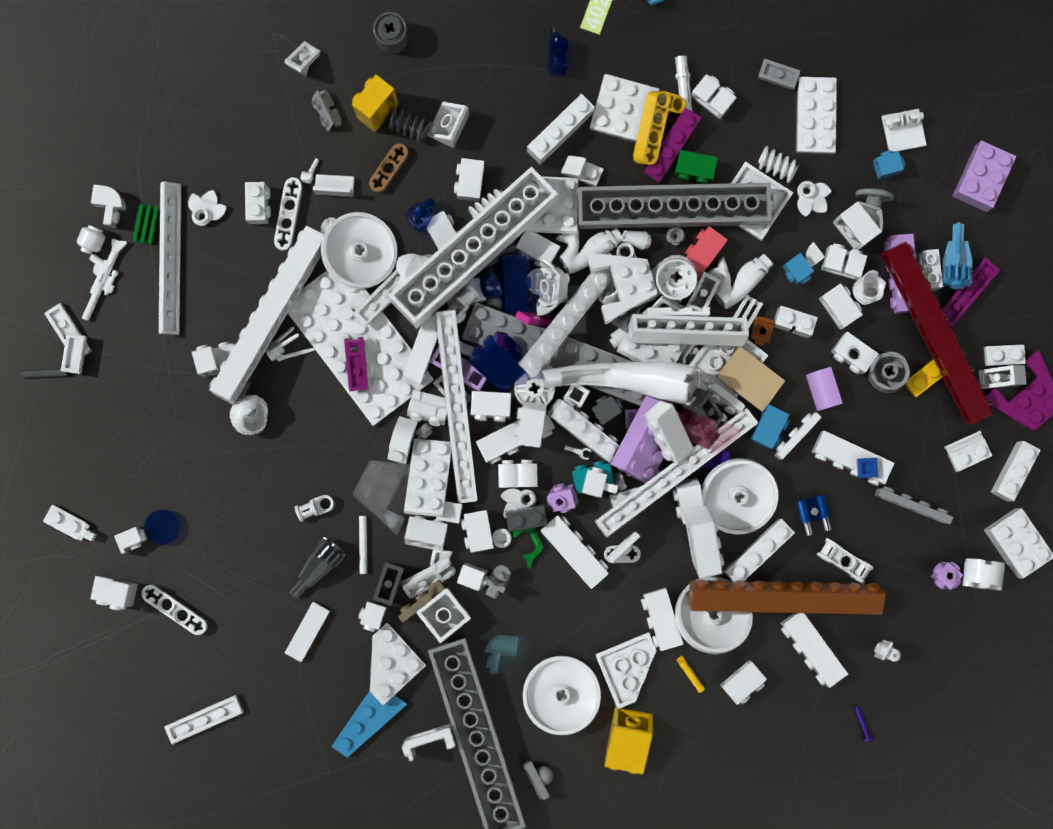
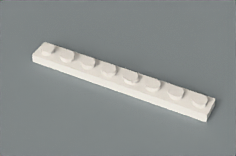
M166 181L161 182L159 334L179 335L181 184Z
M610 268L593 271L589 274L520 361L519 365L531 377H535L612 280Z

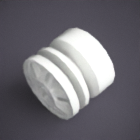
M671 255L665 258L659 264L656 274V285L659 291L665 297L673 300L683 299L693 292L697 283V271L693 262L682 255ZM675 271H678L679 275L682 276L679 277L678 280H675L674 276H671V274H675Z
M524 371L516 379L514 385L515 397L522 407L523 401L544 404L547 407L551 403L555 392V387L543 388L541 386L539 373L535 377H531ZM533 384H535L536 387H540V389H538L537 394H534L533 391H529V389L532 388Z

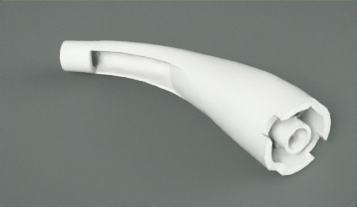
M666 361L597 363L541 370L539 372V381L543 388L566 385L609 386L630 390L657 399L691 405L696 398L692 394L695 388H699L700 371L697 370V366Z

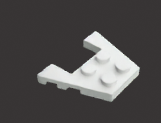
M587 253L586 257L591 272L610 268L620 302L602 305L601 310L605 324L612 322L616 317H621L627 311L634 307L637 308L657 296V290L647 259Z

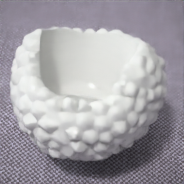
M246 395L237 399L230 411L231 423L237 432L245 435H254L263 431L267 424V403L257 395Z

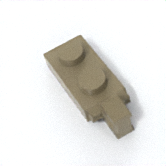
M437 580L430 584L428 593L426 594L423 591L415 598L417 602L412 606L408 603L400 610L402 614L398 618L405 622L446 588L441 581Z

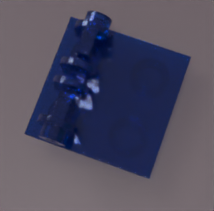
M551 28L549 40L550 51H548L549 61L547 70L550 75H556L558 72L565 76V70L568 67L566 51L569 49L567 39L553 28Z

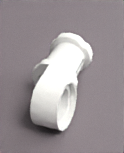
M470 285L466 286V290L459 297H455V302L448 309L455 310V313L460 311L456 315L457 324L464 320L466 311L469 309L468 306L480 297L478 292Z
M322 495L302 506L296 505L295 512L300 522H303L305 518L310 516H318L333 510L335 502L331 496ZM324 498H328L331 502L328 509H323L320 505L321 500Z

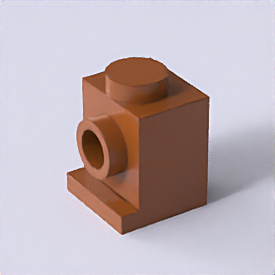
M756 316L749 340L761 347H764V344H769L775 320ZM760 328L765 329L766 333L764 335L759 333Z

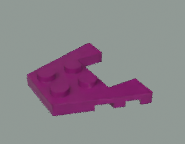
M1035 351L1025 360V365L1036 378L1008 402L996 388H993L984 396L996 410L1003 412L1032 431L1036 430L1053 415V381L1039 351Z

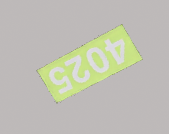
M590 0L580 28L600 35L612 0Z

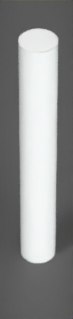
M359 516L360 574H367V516Z

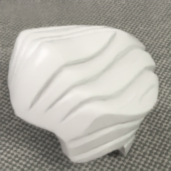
M868 271L854 283L852 287L853 295L862 305L876 302L883 297L886 282L878 276V271Z

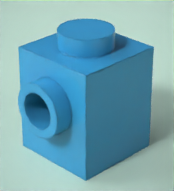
M892 150L883 152L880 157L873 161L878 179L900 174L904 170L903 167H905L904 158L900 156L899 151L894 153Z
M801 253L783 266L787 279L791 283L794 282L795 285L799 282L804 284L812 278L810 274L814 272Z

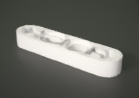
M295 177L287 179L284 184L274 244L280 251L289 250L293 243L302 195V184ZM293 182H295L298 186V188H295L293 192L294 196H297V198L287 196V194L291 195L292 190L289 187V185H293ZM289 200L295 202V207L292 210L285 208V203ZM284 219L292 221L290 228L285 229L282 227L281 223ZM280 231L290 233V235L286 234L285 236L288 244H284V247H281V244L278 243L279 240L283 239V233H280Z
M148 585L143 588L142 598L147 603L189 632L201 635L207 631L208 623L203 617L156 585ZM154 589V594L159 597L161 596V594L163 596L159 600L155 597L148 598L149 593L147 592V590ZM164 599H169L172 602V607L169 610H165L162 607ZM180 610H185L188 613L185 621H181L178 618ZM192 616L195 617L192 620L195 623H199L200 621L202 622V630L199 629L196 631V626L193 623H190L189 626L187 625V623L191 620Z

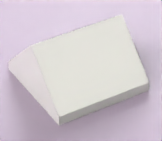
M442 102L427 136L454 148L469 116V108L465 105Z

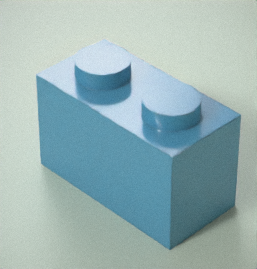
M768 404L749 440L769 450L773 449V447L777 448L782 438L779 435L782 430H786L790 422L788 420L789 414Z

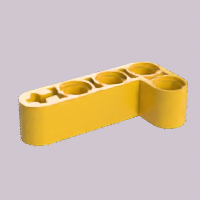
M651 91L647 94L633 154L634 161L637 164L653 165L656 163L668 113H681L686 107L685 99L682 96L667 91Z

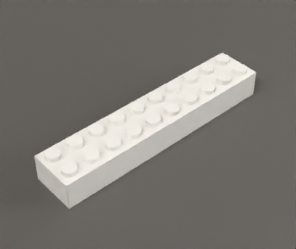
M530 167L388 295L390 302L417 329L558 201V193Z

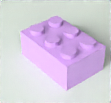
M980 141L974 147L952 197L988 212L994 207L1016 156L984 141Z

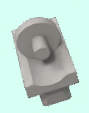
M499 565L493 569L486 583L489 586L486 595L496 599L499 592L504 593L511 578V571L506 565Z

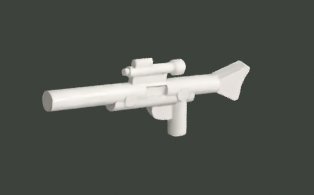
M112 239V250L107 260H102L94 253L90 256L89 260L95 263L93 272L97 277L91 288L90 293H92V296L82 319L89 321L102 290L105 291L104 295L106 296L108 293H112L114 289L112 284L115 277L118 276V271L113 270L111 277L109 274L119 252L127 245L126 241Z

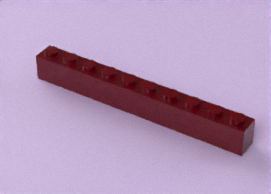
M902 242L880 253L965 423L975 424L993 414L990 409L992 408L991 403L984 397L982 393L983 387L980 382L976 381L973 375L974 369L967 363L965 351L959 347L956 341L957 336L948 325L949 320L945 313H942L939 307L940 302L933 295L929 280L924 278L922 274L921 264L913 256L914 250L912 246L907 244V242Z

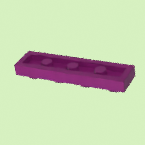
M685 107L661 144L656 163L648 165L644 173L660 183L701 117Z
M984 258L972 272V284H970V287L965 286V289H958L942 307L941 311L947 316L950 328L953 327L1000 271L987 258Z

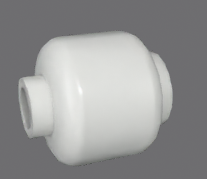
M91 225L83 227L77 239V244L81 246V251L88 254L99 252L105 240V235L102 234L103 230Z

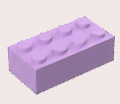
M645 396L611 462V465L644 483H647L654 477L664 458L661 454L662 450L655 442V436L647 426L648 422L644 416L659 400ZM677 412L682 423L685 416Z

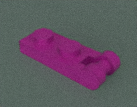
M364 336L353 340L344 338L349 392L369 390ZM352 347H358L359 352H352Z

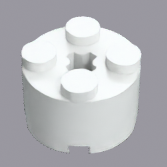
M965 559L962 586L1002 591L1005 563Z

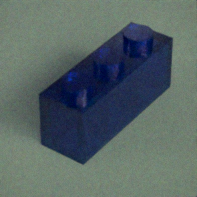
M526 253L503 254L506 314L517 313V311L528 312V307H532V296H528L527 291L528 288H531V277H527V270L530 269V258H526Z

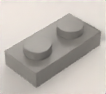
M764 59L758 79L794 90L800 70Z

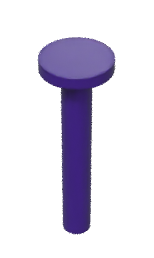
M854 707L866 737L863 741L866 742L874 739L875 737H871L860 707Z

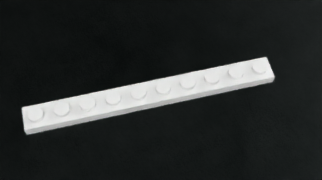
M455 310L435 312L457 502L458 504L477 501L456 313Z
M747 408L696 445L679 463L673 462L597 519L595 523L604 535L608 537L757 425V420Z

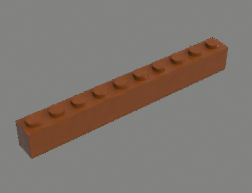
M699 579L697 581H690L688 603L691 611L882 614L886 593L882 586L876 583L858 584L853 582L850 584H840L832 582L828 584L820 582L802 583L799 581L783 583L781 581L745 582L742 580L729 582Z

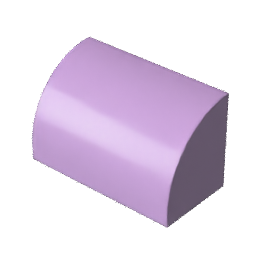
M831 367L806 375L817 411L842 404Z

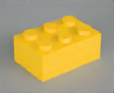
M377 75L373 78L370 77L364 85V90L361 93L358 92L352 99V107L357 119L374 132L378 130L399 104L394 88Z

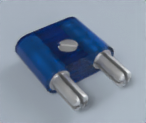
M825 494L795 501L800 522L804 524L807 536L813 534L811 521L822 519L825 531L831 530L829 521L831 515Z

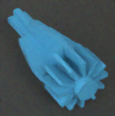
M961 222L953 224L952 241H948L942 267V283L944 287L949 286V289L957 290L965 289V286L970 287V284H972V256L968 241H964V224H961Z

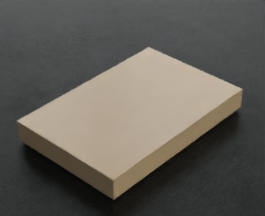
M738 346L716 376V378L761 412L764 411L785 382L784 379L740 346Z

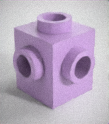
M557 484L553 486L547 496L548 504L550 507L552 506L553 512H568L571 508H576L579 502L574 484L565 486L564 484Z
M940 562L933 569L934 573L930 577L935 580L934 583L942 590H951L959 586L962 581L960 578L963 574L959 572L960 568L955 563ZM948 573L952 574L949 579L947 578Z

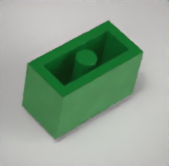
M680 150L674 176H677L682 181L696 180L698 184L712 183L718 157Z

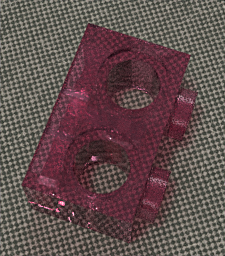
M683 409L678 415L690 442L710 449L720 437L714 420L687 409Z

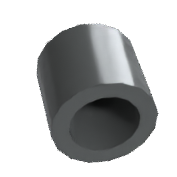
M385 12L375 20L373 33L379 48L389 54L403 51L409 41V32L404 18L395 12ZM393 26L395 31L387 33V28Z

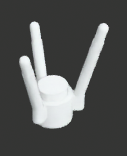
M291 327L269 344L270 346L267 347L266 353L271 361L277 359L280 362L290 357L315 351L313 347L283 355L285 353L283 346L299 337V334H295L280 343L281 340L294 330V327Z

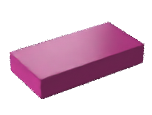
M517 311L515 316L527 325L547 328L553 321L544 315L538 316L537 314Z

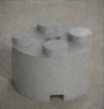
M886 352L877 356L873 360L868 372L869 381L872 386L883 393L898 391L907 382L910 375L906 359L896 352ZM891 369L893 375L887 376L886 371Z

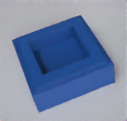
M877 458L856 459L858 478L878 477Z

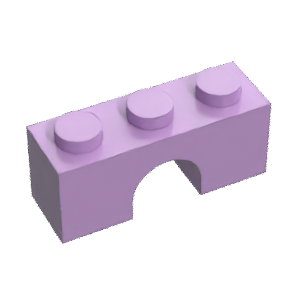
M438 346L429 362L442 369ZM461 357L464 383L477 391H481L491 374Z

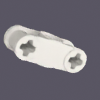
M826 538V544L821 552H818L816 555L849 574L856 581L864 584L866 576L874 567ZM844 556H847L849 563L844 567L841 560Z

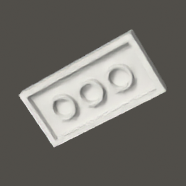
M798 77L796 153H835L837 78Z
M414 438L404 507L405 514L443 517L452 454L450 442Z

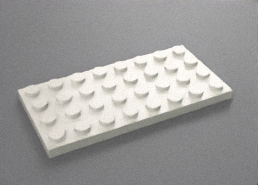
M326 271L300 291L288 314L370 423L375 426L408 401L412 396L413 390L421 391L432 383L434 379L428 371H426L421 385L402 379L412 352L410 347L383 312L367 328L352 314L370 296L366 289H354L344 286ZM364 336L369 390L349 392L344 338L353 340ZM352 347V352H359L358 347Z

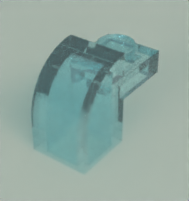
M500 634L488 642L485 652L492 653V656H488L487 668H490V673L498 674L500 654L516 656L518 636Z

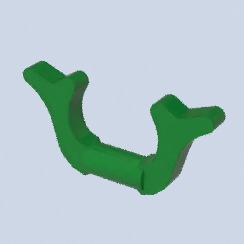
M534 527L513 531V537H517L521 532H528L534 542L535 551L531 554L523 555V558L527 560V567L531 568L533 559L543 549V543Z

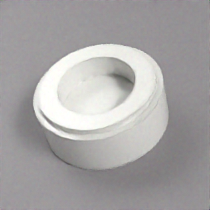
M498 529L493 533L492 541L499 548L507 547L511 542V534L506 529Z

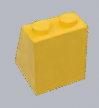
M615 707L606 750L605 767L613 770L628 771L632 774L644 773L653 735V714L624 708L617 709Z

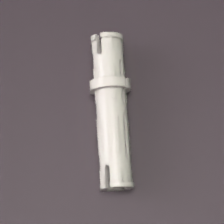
M687 56L675 57L677 69L675 77L678 81L679 96L685 99L686 108L693 112L689 84L691 75L688 72Z

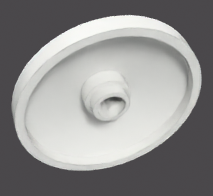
M353 212L340 216L327 228L321 242V256L325 268L336 281L350 288L366 289L378 285L390 275L397 260V244L392 231L382 220L368 213Z
M731 459L719 464L708 474L701 489L703 504L707 506L709 512L713 513L718 529L729 534H747L761 528L770 520L778 503V488L773 476L763 465L750 459Z
M714 576L700 578L706 581H729L727 579ZM689 584L680 594L675 607L676 624L682 637L692 647L709 654H722L738 647L751 630L752 612L691 611L688 603Z
M554 656L541 661L530 671L524 683L523 703L529 718L540 729L551 734L568 735L582 730L594 719L600 706L601 692L595 674L585 663L573 657Z

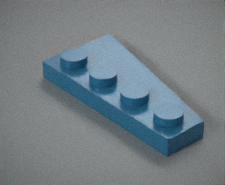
M369 691L331 747L345 757H349L408 703L394 695L382 706Z

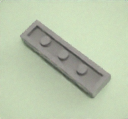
M884 486L883 489L879 488L876 490L874 496L943 524H951L953 517L948 515V511L941 508L934 510L930 508V504L923 501L919 503L912 501L913 497L906 494H901V496L894 494L895 490Z

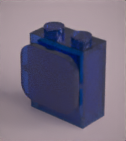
M497 331L493 336L489 334L484 339V344L481 347L476 346L472 350L469 364L498 390L504 393L526 373L519 365L525 355L523 354L522 347L507 333Z

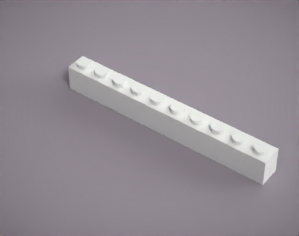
M308 226L299 232L297 242L289 249L286 261L279 266L276 278L270 281L267 293L260 298L257 310L253 311L250 315V322L246 328L241 330L237 344L231 347L228 359L221 364L218 376L211 381V388L209 390L215 396L232 405L235 404L320 259L321 242L324 234Z

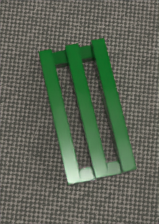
M139 205L133 242L153 245L159 207ZM144 210H146L141 239H139ZM154 211L148 240H145L150 213Z

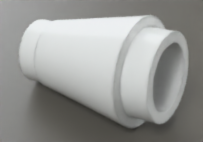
M625 230L622 234V241L640 250L648 249L651 244V235L646 231Z

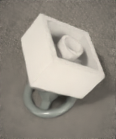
M859 189L855 195L859 199L866 200V203L856 202L833 221L834 225L853 249H861L882 232L883 214L881 204L882 202L893 200V193L881 189Z

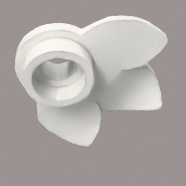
M802 182L797 188L799 196L797 206L800 213L805 217L808 216L811 210L825 213L827 211V203L824 197L831 193V189L824 183ZM808 188L810 193L805 194L803 189Z
M214 190L205 193L201 198L196 194H192L188 201L189 208L193 212L192 219L199 226H205L211 220L220 219L226 211L225 205L218 204L217 195ZM200 214H205L203 220L199 219Z
M511 488L501 494V498L508 502L503 514L505 518V511L530 507L536 503L535 493L528 489L520 491L516 488ZM526 495L531 498L528 503L523 501V497Z

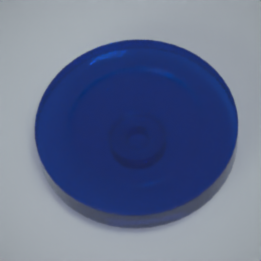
M168 510L154 511L145 521V534L153 543L168 544L178 536L180 530L179 520L174 513Z

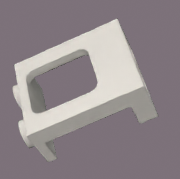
M451 723L406 737L404 745H402L405 757L408 756L410 761L414 760L416 756L414 747L442 738L445 739L447 749L455 747L457 741Z

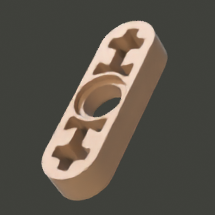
M395 144L370 178L369 185L373 192H384L408 158V150L405 145ZM401 149H403V154H404V155H403V156H401V155L398 156V158L396 159V161L399 162V163H398V165H397V164L395 163V161H393L392 159H390V157H392L393 159H395V157H396V155H397L395 151H396V150L400 151ZM386 164L394 165L392 173L384 172L383 168ZM381 172L382 175L387 177L388 179L386 180L385 178H383L381 181L383 186H378L377 188H374V181L378 182L381 179V175H379V173Z

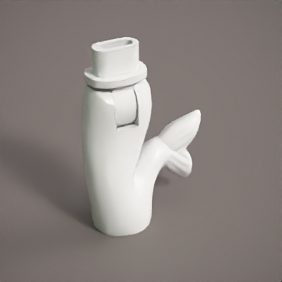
M578 224L577 234H560L556 237V240L568 244L567 249L559 256L560 262L568 274H573L589 266L586 257L587 253L607 254L614 247L616 248L618 243L622 242V235L617 228L612 231L606 230L592 236L586 242L581 252L578 253Z
M763 254L759 258L755 257L752 261L747 262L739 270L731 287L728 266L725 258L721 257L718 261V267L708 272V274L721 280L714 294L716 301L725 309L735 305L769 272L768 269L773 266L772 261Z

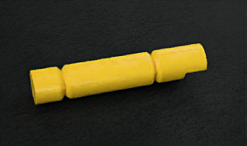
M678 657L676 661L684 669L683 671L699 693L704 691L705 687L701 684L684 657Z

